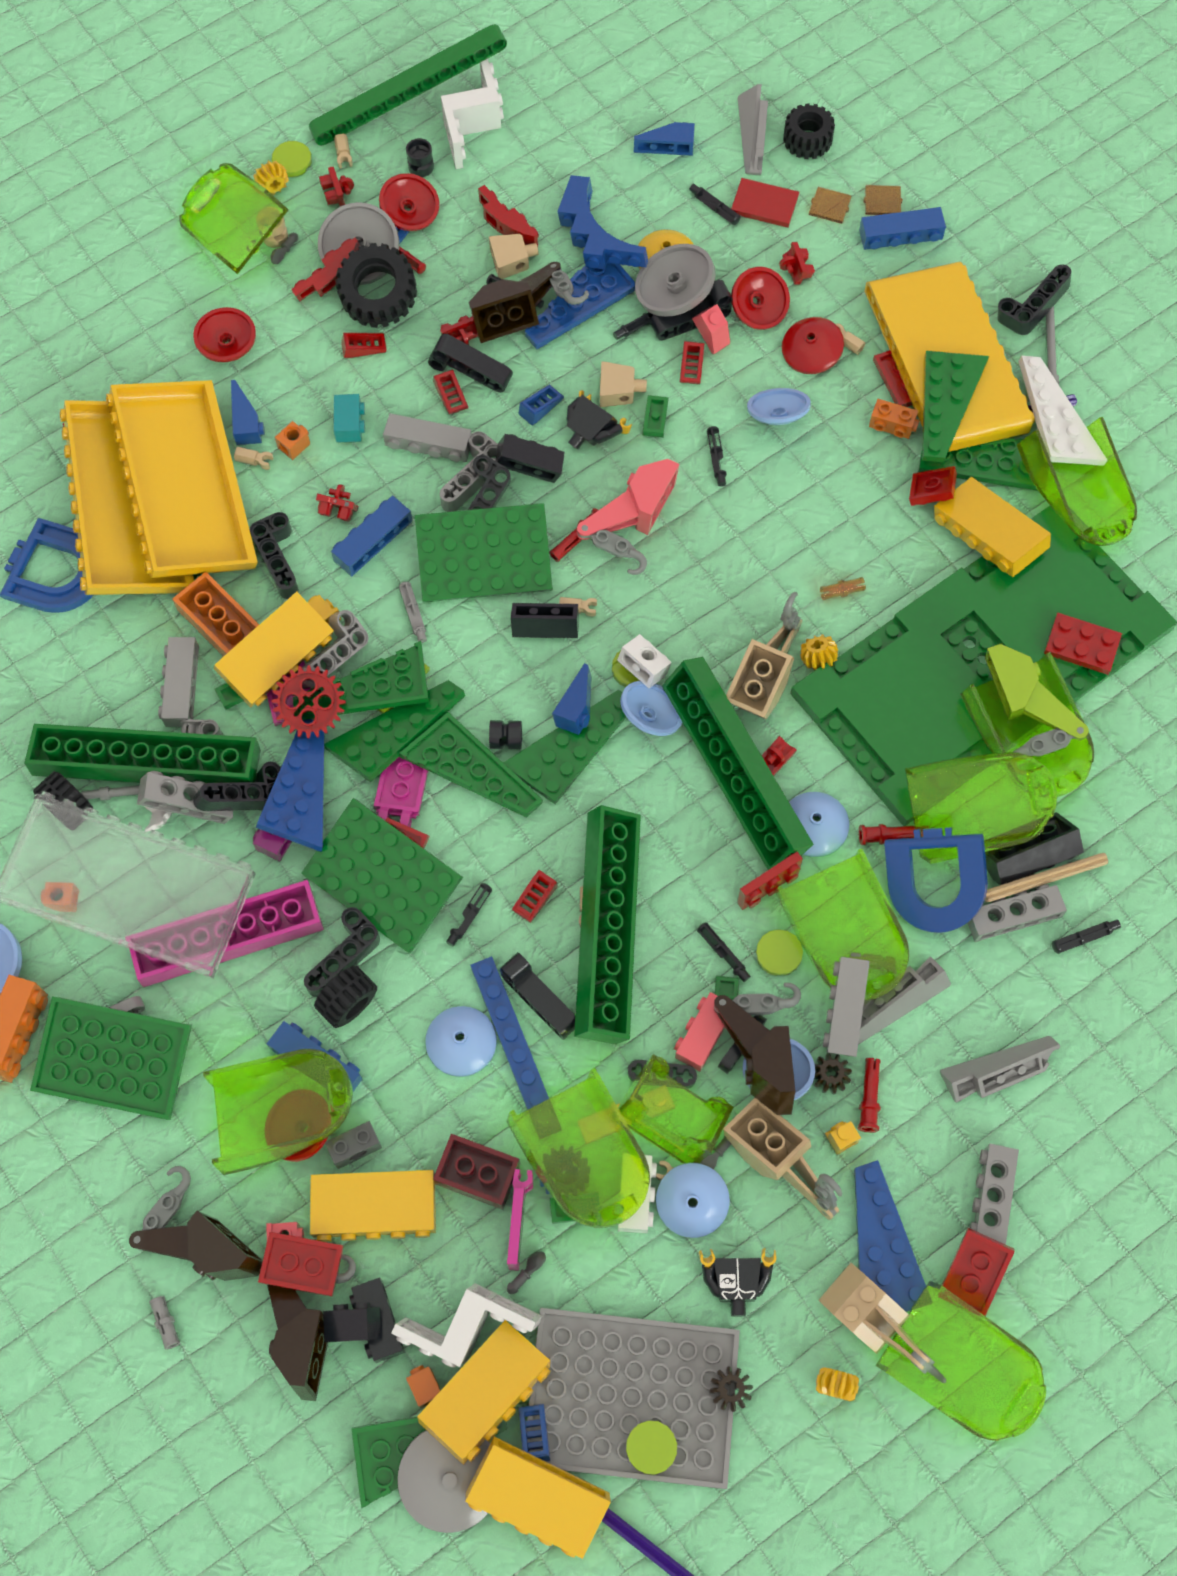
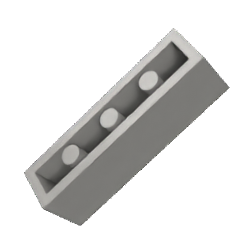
M390 413L383 437L385 446L392 449H404L412 453L429 454L435 458L444 457L455 462H467L470 451L469 436L472 434L471 429Z
M168 637V645L164 647V656L167 659L166 665L162 667V676L165 678L164 685H161L160 688L163 703L162 706H159L158 714L159 719H162L166 727H180L181 720L193 719L199 645L195 637Z
M840 957L839 962H834L833 975L837 976L836 985H831L829 999L833 1000V1007L828 1009L826 1023H830L829 1033H824L823 1047H827L826 1052L857 1057L870 961Z

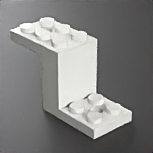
M488 59L480 62L482 88L441 96L444 126L456 169L463 168V160L466 159L464 147H461L465 146L463 135L501 128V119H504L503 110L500 107L503 105L501 93L496 91L499 90L497 78L492 76L494 75L493 63H489Z
M475 1283L466 1289L446 1336L407 1317L395 1324L391 1334L397 1336V1341L405 1345L412 1343L420 1347L419 1351L431 1357L434 1354L442 1358V1363L455 1368L456 1366H462L469 1359L489 1312H491L490 1316L501 1322H504L505 1319L513 1323V1328L523 1333H527V1331L532 1332L539 1325L542 1315Z

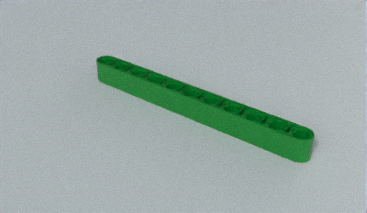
M492 24L315 118L309 123V129L316 144L320 146L326 145L334 141L335 135L347 134L501 52L506 48L507 41L500 27Z

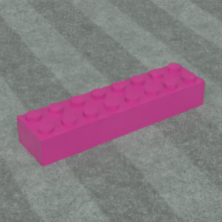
M305 880L127 936L126 938L137 980L143 987H147L322 931L324 928L309 881Z

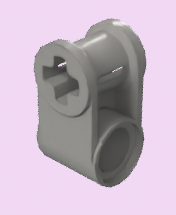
M185 719L180 721L181 733L208 734L210 731H215L212 735H223L216 721L211 719Z

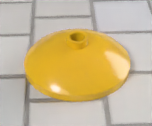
M664 229L646 235L638 246L646 247L649 259L665 247L677 244H693V242L686 235L678 231Z

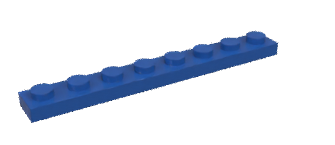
M491 956L471 964L472 972L539 1140L562 1131L493 957Z

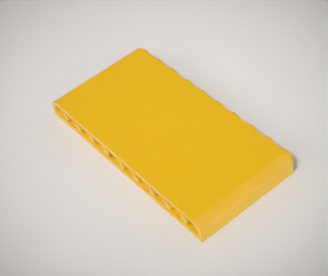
M962 262L866 282L864 292L888 348L892 352V357L896 362V367L900 372L899 374L914 409L918 410L917 416L922 427L926 351L989 356L949 451L1030 433L1032 424L1035 421L1034 414L1027 406L1026 396L1021 393L1019 381L1012 373V367L1010 362L1006 360L1003 346L997 340V334L990 325L988 313L984 312L981 298L977 296L974 283L969 279L967 267Z
M212 380L111 385L109 394H106V403L108 407H111L110 421L116 428L114 431L115 442L120 445L118 454L119 460L124 463V480H128L127 495L128 498H132L131 512L132 516L137 519L135 526L136 534L141 537L142 541L140 542V551L146 558L144 562L145 573L149 574L151 578L203 574L204 572L216 573L255 569L258 562Z
M65 400L64 409H60V422H64L62 439L66 440L67 445H64V457L69 460V464H66L67 477H71L68 489L69 495H73L71 514H75L76 520H73V531L78 534V539L75 540L76 552H80L78 571H82L83 577H80L81 591H85V595L180 593L194 581L193 575L151 578L149 574L145 573L144 562L146 558L140 551L141 537L136 534L135 526L137 519L132 516L131 505L133 502L132 498H128L127 495L128 480H124V463L119 460L118 450L120 445L115 442L114 438L116 428L110 421L111 407L107 406L106 401Z

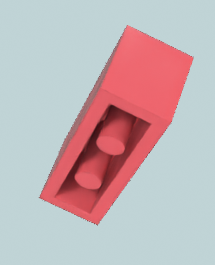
M711 992L707 998L702 997L696 1008L699 1010L696 1018H690L685 1028L688 1030L685 1038L680 1037L674 1047V1050L677 1051L675 1058L701 1072L725 1028L714 1011V1000L717 995Z

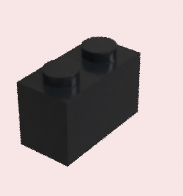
M370 1302L355 1303L354 1309H348V1304L333 1305V1310L323 1311L324 1342L360 1341L381 1338L380 1307H370Z

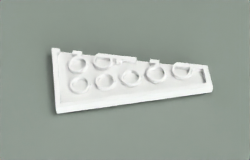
M1021 356L1018 362L1047 462L1104 466L1108 461L1041 357Z

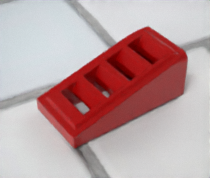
M343 333V357L354 358L385 353L387 349L384 333ZM374 341H378V346H375Z
M684 341L680 373L681 383L700 385L705 343ZM687 352L699 353V356L687 355ZM686 359L698 360V363L686 362ZM686 366H689V367H698V369H697V370H690V369H685V367H686ZM685 373L697 375V378H689L684 376Z
M453 369L433 376L434 385L449 415L468 409V404ZM451 381V384L442 386L443 383ZM454 388V391L445 393V390ZM457 394V398L448 400L447 397ZM455 402H461V405L455 406L453 408H451L450 404H453Z
M538 870L513 906L512 911L531 923L557 889V882L541 870ZM541 881L542 883L547 885L548 888L546 889L538 883ZM534 888L543 894L542 897L533 892ZM528 896H530L531 898H533V899H534L535 901H537L538 903L535 905L534 903H532L531 901H529V900L527 899ZM523 903L532 909L531 913L521 907Z

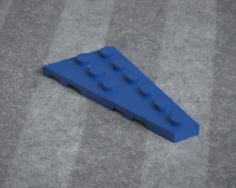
M312 719L303 720V722L307 724H310L314 721ZM322 730L319 731L318 738L312 732L310 739L307 738L306 732H303L301 737H298L296 732L256 825V828L320 852L323 848L324 732Z

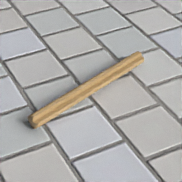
M1100 853L987 889L985 902L995 901L1107 865V855Z

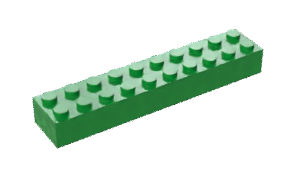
M704 657L683 660L664 682L662 688L768 870L797 851L802 856L814 844Z
M34 723L24 764L32 776L48 777L55 771L65 778L140 783V779L147 772L158 771L163 776H179L189 782H255L261 749L256 737Z
M603 805L587 813L574 1037L618 1044L630 1039L641 815Z

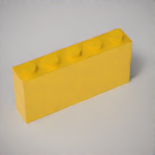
M973 477L955 489L954 499L939 501L934 505V518L940 526L947 528L955 537L962 539L971 549L981 553L986 560L993 562L1002 572H1006L1012 577L1050 548V532Z
M296 592L214 665V670L250 708L255 704L260 706L268 698L266 694L270 690L279 689L276 684L277 682L284 683L282 675H289L291 677L290 669L296 673L298 665L304 660L306 662L310 661L317 654L315 650L320 645L324 648L332 641L331 635L334 630Z
M434 1170L311 1175L310 1235L313 1238H317V1241L322 1242L331 1241V1237H341L342 1241L356 1240V1236H366L367 1240L381 1239V1235H391L392 1239L405 1238V1234H415L416 1238L430 1237V1233H436Z
M504 1320L417 1416L418 1423L463 1465L467 1460L472 1462L480 1453L481 1449L479 1447L485 1440L491 1441L499 1431L498 1425L503 1420L507 1422L516 1412L514 1407L520 1401L525 1402L534 1391L532 1387L537 1381L542 1383L551 1372L549 1370L550 1360L513 1328L511 1324Z
M493 1437L466 1491L465 1502L475 1511L481 1512L483 1510L491 1514L492 1518L500 1523L508 1522L514 1525L515 1529L520 1533L535 1535L543 1544L548 1546L553 1544L561 1548L562 1552L570 1557L578 1556L583 1559L611 1503L609 1492L497 1437Z

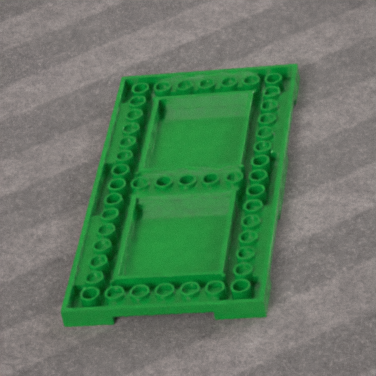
M1058 499L1031 518L1051 533L1050 548L1014 577L1006 572H1002L997 565L981 556L963 569L961 567L897 612L892 620L839 656L837 661L833 662V666L830 667L826 662L824 669L819 667L791 688L790 694L903 826L908 825L1044 725L1025 714L1008 720L988 665L978 661L979 656H986L987 648L1002 644L1030 656L1033 663L1037 662L1041 672L1038 681L1062 704L1069 707L1170 633L1177 624V621L1150 592L1143 593L1088 535L1089 528L1061 499ZM1057 613L1122 633L1109 675L1044 654ZM971 640L974 642L975 647L968 648L964 645L963 641Z

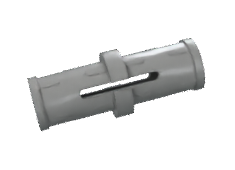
M165 1296L152 1299L149 1303L156 1320L154 1323L155 1328L159 1329L165 1350L172 1349L180 1345L173 1324L175 1322L174 1317L170 1315Z

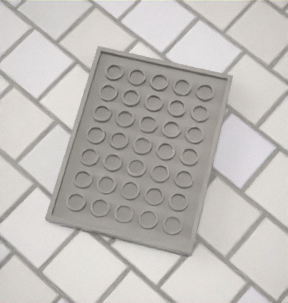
M540 1308L542 1318L538 1325L536 1348L550 1360L549 1370L551 1372L542 1383L537 1381L532 1387L534 1391L530 1396L529 1406L544 1404L550 1450V1461L548 1463L564 1471L727 1489L733 1412L730 1410V1403L727 1404L724 1411L721 1410L723 1400L714 1404L713 1399L719 1395L718 1393L710 1394L709 1389L718 1388V1386L710 1382L712 1378L721 1381L717 1375L718 1370H721L727 1376L726 1367L730 1366L732 1375L735 1374L737 1370L740 1330ZM732 1382L729 1386L727 1383L724 1386L728 1390L727 1395L729 1396L735 1393V1384ZM540 1415L528 1416L527 1421L540 1419ZM645 1421H659L668 1426L674 1433L677 1442V1455L673 1464L666 1471L656 1475L644 1474L636 1470L626 1453V1444L630 1432L638 1424ZM541 1426L526 1429L527 1431L541 1430ZM542 1437L528 1439V1443L542 1441ZM543 1448L529 1450V1452L543 1451Z

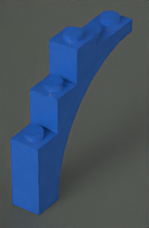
M571 175L557 212L560 225L572 227L570 235L573 246L584 247L583 257L585 266L593 269H605L607 263L646 268L648 264L646 247L632 245L613 237L594 219L590 212V202L593 193L590 177Z

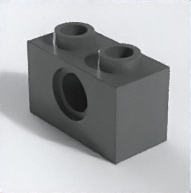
M370 1121L325 1142L331 1158L338 1169L382 1148Z

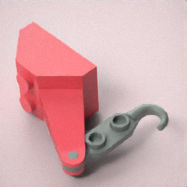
M664 459L639 466L636 473H631L627 481L629 486L626 492L580 522L577 526V536L582 540L591 538L596 547L617 557L638 560L640 562L639 568L636 570L628 569L627 572L632 575L642 573L647 566L645 556L637 551L627 539L612 532L635 525L636 530L646 535L649 534L676 484L679 463L670 459Z

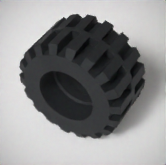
M807 103L805 106L798 105L797 109L793 108L788 113L785 120L783 141L786 149H790L789 152L792 155L796 154L798 158L804 157V159H809V157H812V159H816L818 155L821 157L830 150L835 123L831 112L825 111V107H818V104L810 105V103Z
M53 771L33 789L36 798L70 830L75 831L94 813L90 802L58 772Z
M357 965L351 966L341 971L326 984L317 996L314 1007L333 1028L342 1027L355 1019L370 1004L376 994L377 985Z

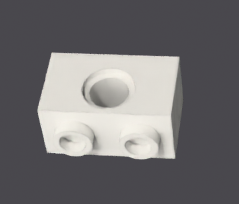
M640 634L622 647L617 659L648 688H651L667 675L672 663Z

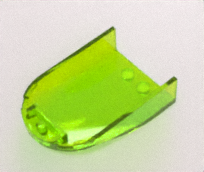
M223 163L215 171L212 169L208 170L192 186L183 201L182 207L184 212L179 215L181 227L238 274L253 254L259 251L264 240L271 236L273 229L289 209L268 190L230 163Z
M1099 417L1086 427L1108 460L1104 466L1051 462L1039 430H1035L1018 443L1017 448L1030 479L1056 514L1078 537L1094 545L1110 546L1127 537L1132 531L1131 528L1134 521L1137 519V505L1104 418Z
M1051 652L1045 654L1037 661L1041 672L1038 681L1084 723ZM993 680L977 687L974 684L969 685L961 693L969 714L985 743L1010 778L1021 789L1038 797L1054 798L1072 792L1087 779L1091 765L1094 762V746L1089 732L1083 740L1071 739L1068 746L1039 757H1019L1016 761L1017 767L1022 770L1027 769L1029 773L1024 775L1017 774L1009 760L1012 752L1022 747L1032 737L1053 730V728L1025 714L1008 720Z
M1006 752L977 755L905 768L915 830L921 829V837H923V829L943 828V835L945 836V828L952 827V835L983 834L985 852L1032 840L1044 830V826L1050 817H1053L1056 809L1057 789L1051 773L1038 760L1026 754ZM958 848L919 849V855L928 863L934 864L958 858Z
M862 848L857 851L855 856L784 889L782 886L777 887L776 895L795 934L820 978L829 989H831V985H836L837 976L833 975L834 962H839L840 957L870 961L864 1001L882 997L898 985L904 976L909 962L907 938ZM851 953L861 954V957H851Z
M300 1049L203 1072V1077L214 1088L221 1155L219 1158L212 1159V1164L223 1175L279 1161L326 1139L342 1125L352 1104V1084L347 1071L338 1060L321 1050Z
M596 1068L591 1069L586 1080L519 1115L514 1110L509 1112L506 1122L525 1157L553 1199L571 1219L593 1228H608L627 1221L639 1210L646 1198L650 1184L648 1162Z
M929 1281L909 1312L910 1316L901 1327L918 1348L935 1362L933 1365L946 1378V1383L940 1382L929 1372L924 1374L908 1358L889 1345L877 1362L876 1367L980 1438L999 1441V1439L1016 1437L1022 1434L1037 1420L1046 1398L1043 1368L1038 1358L1025 1344L948 1289L933 1281ZM898 1333L895 1334L892 1340L911 1354L914 1350Z

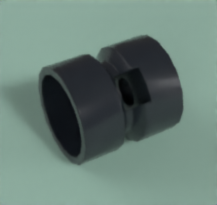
M422 138L411 140L406 146L409 171L411 174L420 177L429 176L434 169L432 146L430 142Z
M490 720V749H503L504 746H507L508 749H522V721L509 720L505 724L503 720Z

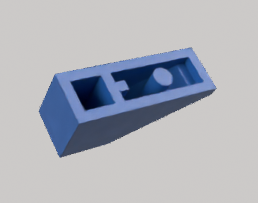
M674 122L634 136V153L693 156L695 123Z
M231 380L232 425L236 445L262 443L261 435H265L264 423L260 422L257 412L237 382Z
M584 663L552 713L556 727L578 735L583 728L587 727L590 720L592 677L588 664Z

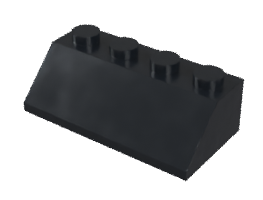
M1057 812L984 842L986 869L991 878L999 885L1034 875L1038 871L1051 868L1057 863L1073 859L1076 855L1084 853L1079 828Z

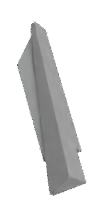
M757 84L738 96L745 173L749 175L762 174L768 101L760 100L762 84Z
M929 957L916 971L911 966L907 967L867 998L863 1006L858 1044L950 987L951 982L945 970L932 957Z
M1046 1036L941 1069L940 1073L956 1103L976 1091L981 1098H984L1045 1072L1049 1066L1048 1058L1054 1050L1060 1048V1044L1051 1036Z

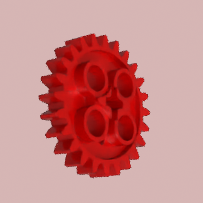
M310 665L307 666L306 671H303L301 666H298V673L290 669L291 677L288 678L282 675L285 682L276 683L280 691L273 690V694L278 696V698L271 700V702L278 704V707L272 710L276 713L280 712L276 720L284 719L282 728L289 725L290 734L298 730V737H301L303 732H306L307 738L310 739L311 733L314 732L318 738L320 730L328 734L326 727L330 726L334 729L333 721H341L337 713L345 712L339 707V705L346 704L345 700L339 699V697L345 694L344 691H337L341 683L333 684L336 676L328 678V670L321 674L319 666L316 667L315 671L311 670ZM307 680L315 683L314 690L310 692L303 690L302 687L303 683ZM324 688L313 699L314 705L312 707L307 705L298 716H294V713L305 704V697L310 699L318 689ZM323 696L331 699V704L327 708H322L318 704L319 699ZM288 697H298V705L293 708L287 706L286 701ZM306 712H312L315 715V720L310 724L304 723L302 720Z

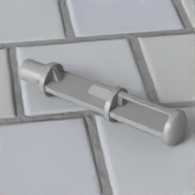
M402 582L399 585V590L413 629V634L417 636L418 642L424 643L427 641L425 635L426 628L411 583Z

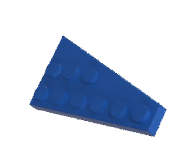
M607 263L605 269H593L584 266L574 274L570 281L574 288L572 297H581L587 290L589 293L588 298L580 304L573 305L568 304L564 298L559 296L555 300L552 299L548 304V308L538 315L539 325L527 328L525 336L537 350L635 291V281L619 264Z
M879 1161L856 1167L854 1169L857 1209L858 1269L906 1312L931 1304L932 1300Z

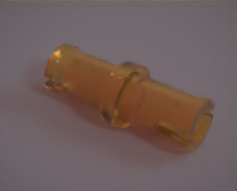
M863 577L848 581L839 580L836 584L821 586L820 592L829 591V593L821 594V598L823 600L838 596L843 598L847 597L850 593L865 591L866 585L856 586L857 584L865 583Z

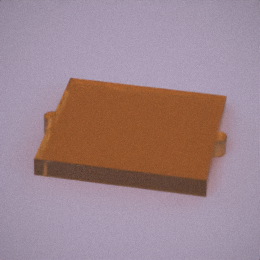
M865 186V197L863 200L865 203V215L901 212V203L903 201L901 198V186Z
M818 187L815 197L811 200L812 205L809 215L842 224L846 213L849 212L848 206L852 195Z

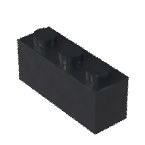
M504 434L498 443L495 461L509 470L555 483L562 474L565 452L555 447L538 444L536 441L518 438L513 434Z
M512 603V637L578 638V604Z
M379 1277L352 1287L353 1295H350L349 1298L353 1309L355 1308V1303L370 1302V1307H380L381 1338L367 1340L368 1343L364 1344L368 1359L373 1358L375 1363H379L405 1353L403 1344L396 1340V1335L391 1334L396 1322L383 1280Z

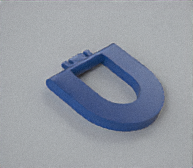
M38 518L27 541L18 540V547L14 548L8 560V563L13 566L6 564L4 568L10 574L0 592V597L51 613L70 611L90 600L94 595H85V591L80 589V577H83L82 571H78L76 577L70 583L61 587H48L21 578L37 544L70 553L77 559L80 558V552H76L75 540L78 539V534L74 533L73 528Z
M952 827L945 828V836L943 835V828L923 829V837H921V829H916L913 832L914 838L885 840L884 846L890 898L898 913L908 923L924 931L941 933L958 929L977 915L985 901L988 887L983 834L952 835ZM957 847L961 884L957 898L950 905L943 907L927 904L920 898L915 888L912 850Z

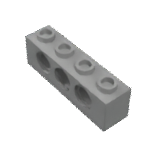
M158 771L147 772L140 779L137 805L222 824L227 823L233 818V811H201L195 807L193 798L201 786L206 784L204 782H189L179 776H163ZM161 787L167 789L169 795L164 794ZM183 792L187 793L191 800L186 799Z
M1046 884L1037 887L1036 891L1030 893L1023 891L1014 894V897L1009 899L1004 897L992 901L991 904H983L977 915L968 922L974 942L1062 918L1067 909L1058 886L1049 887ZM1032 902L1040 903L1042 909H1036ZM1010 908L1018 909L1020 915L1012 914ZM988 914L996 915L998 921H991Z
M989 1144L980 1153L979 1164H983L982 1174L978 1173L976 1188H979V1195L973 1201L972 1212H975L976 1215L975 1222L970 1224V1229L1006 1245L1019 1150ZM991 1167H998L1001 1170V1178L992 1175ZM989 1190L997 1193L998 1202L989 1200L987 1196ZM984 1215H991L995 1220V1225H986Z

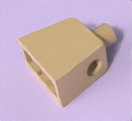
M521 234L489 236L491 255L497 275L501 279L527 270L529 268L528 257L539 255L537 244L525 245Z
M601 361L600 407L632 404L634 392H646L647 379H634L635 368L632 366Z

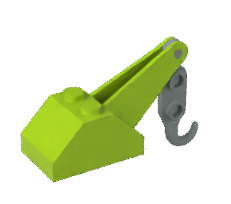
M1002 644L987 648L985 660L1008 720L1025 714L1053 728V730L1032 737L1022 747L1012 752L1009 757V765L1015 773L1021 775L1029 773V770H1022L1017 767L1016 761L1019 757L1043 756L1067 747L1071 739L1083 740L1086 738L1089 732L1088 726L1038 681L1041 672L1037 662L1033 663L1030 656Z

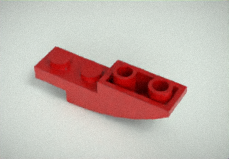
M485 185L478 188L479 202L483 205L484 219L502 235L521 234L525 245L536 243L538 247L539 234L535 227H531L527 223L522 213H519L515 208L508 211L506 205L501 204L496 194Z
M356 237L345 240L341 247L335 251L327 252L324 258L321 259L325 267L316 269L312 272V276L306 280L302 279L294 285V288L291 290L299 302L315 291L322 297L336 285V279L338 278L336 273L338 268H342L341 261L344 258L348 259V253L352 250L355 252L359 250L360 244Z

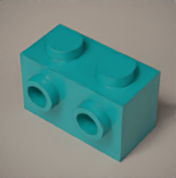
M359 394L334 395V435L336 442L362 441V433H365V421L362 420V415H365V403L361 402Z

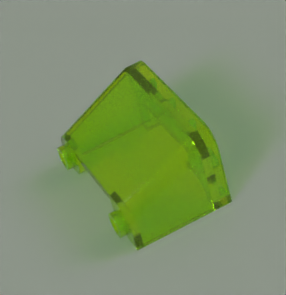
M653 1054L647 1060L615 1112V1117L622 1124L681 1163H700L712 1153L734 1107L719 1096L711 1097L708 1100L699 1097L669 1077L667 1074L670 1068L667 1061Z

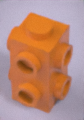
M877 399L869 427L880 432L884 431L894 434L899 438L909 439L911 432H916L920 421L916 419L918 410Z

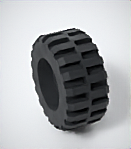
M370 243L369 247L361 245L358 247V251L352 250L348 253L349 258H344L341 261L342 268H338L336 273L338 277L336 279V288L343 308L354 321L358 319L359 323L364 326L370 323L372 328H377L379 324H382L383 327H388V323L392 321L396 324L400 321V316L406 317L409 313L408 307H413L415 303L414 298L417 296V284L411 264L408 263L406 256L400 254L399 250L395 247H392L390 250L389 246L383 243L381 246H377L376 243ZM384 272L395 278V285L392 291L383 298L367 299L358 293L361 281L371 273Z

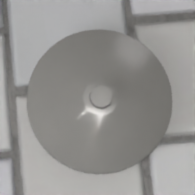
M362 202L349 203L334 210L323 222L318 235V251L321 259L324 258L327 252L335 251L341 247L345 240L355 237L360 246L364 245L365 247H369L370 243H376L377 246H381L383 243L387 244L390 250L392 247L399 250L400 244L397 229L391 218L382 209ZM371 273L361 281L360 285L373 283L384 277L387 273Z
M677 244L664 248L648 259L646 268L642 267L635 282L637 298L645 310L657 316L667 317L685 313L700 304L711 291L716 275L714 263L703 248L693 244Z
M427 1430L421 1432L411 1441L400 1461L398 1490L404 1507L414 1520L428 1529L443 1533H453L476 1525L488 1514L483 1510L478 1512L470 1508L468 1503L465 1502L466 1491L490 1442L485 1440L479 1447L481 1451L472 1462L467 1460L463 1465Z

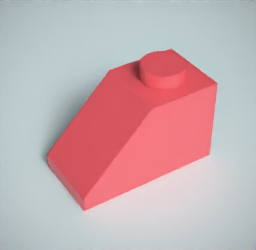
M717 304L692 318L712 354L717 353L730 344L728 322Z

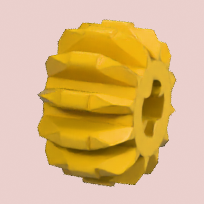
M268 160L267 164H261V168L255 169L256 174L253 177L256 187L266 196L270 193L274 196L276 192H281L282 188L287 187L286 183L289 181L287 171L277 161L271 163Z
M822 634L820 637H816L814 635L812 639H806V643L801 644V660L808 669L813 668L816 670L819 667L824 669L826 662L831 667L833 662L837 661L838 647L831 636L825 637Z
M826 1367L820 1369L816 1378V1390L818 1393L847 1401L855 1400L856 1394H858L859 1378L856 1375Z

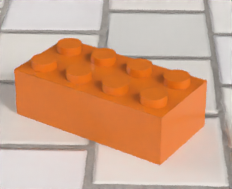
M204 572L172 598L178 612L223 657L259 625L207 572Z
M8 975L0 994V1080L12 1083L13 1079L20 1072L21 1059L29 1050L30 1037L32 1033L36 1032L40 1013L45 1010L48 1003V994L36 982L13 975Z

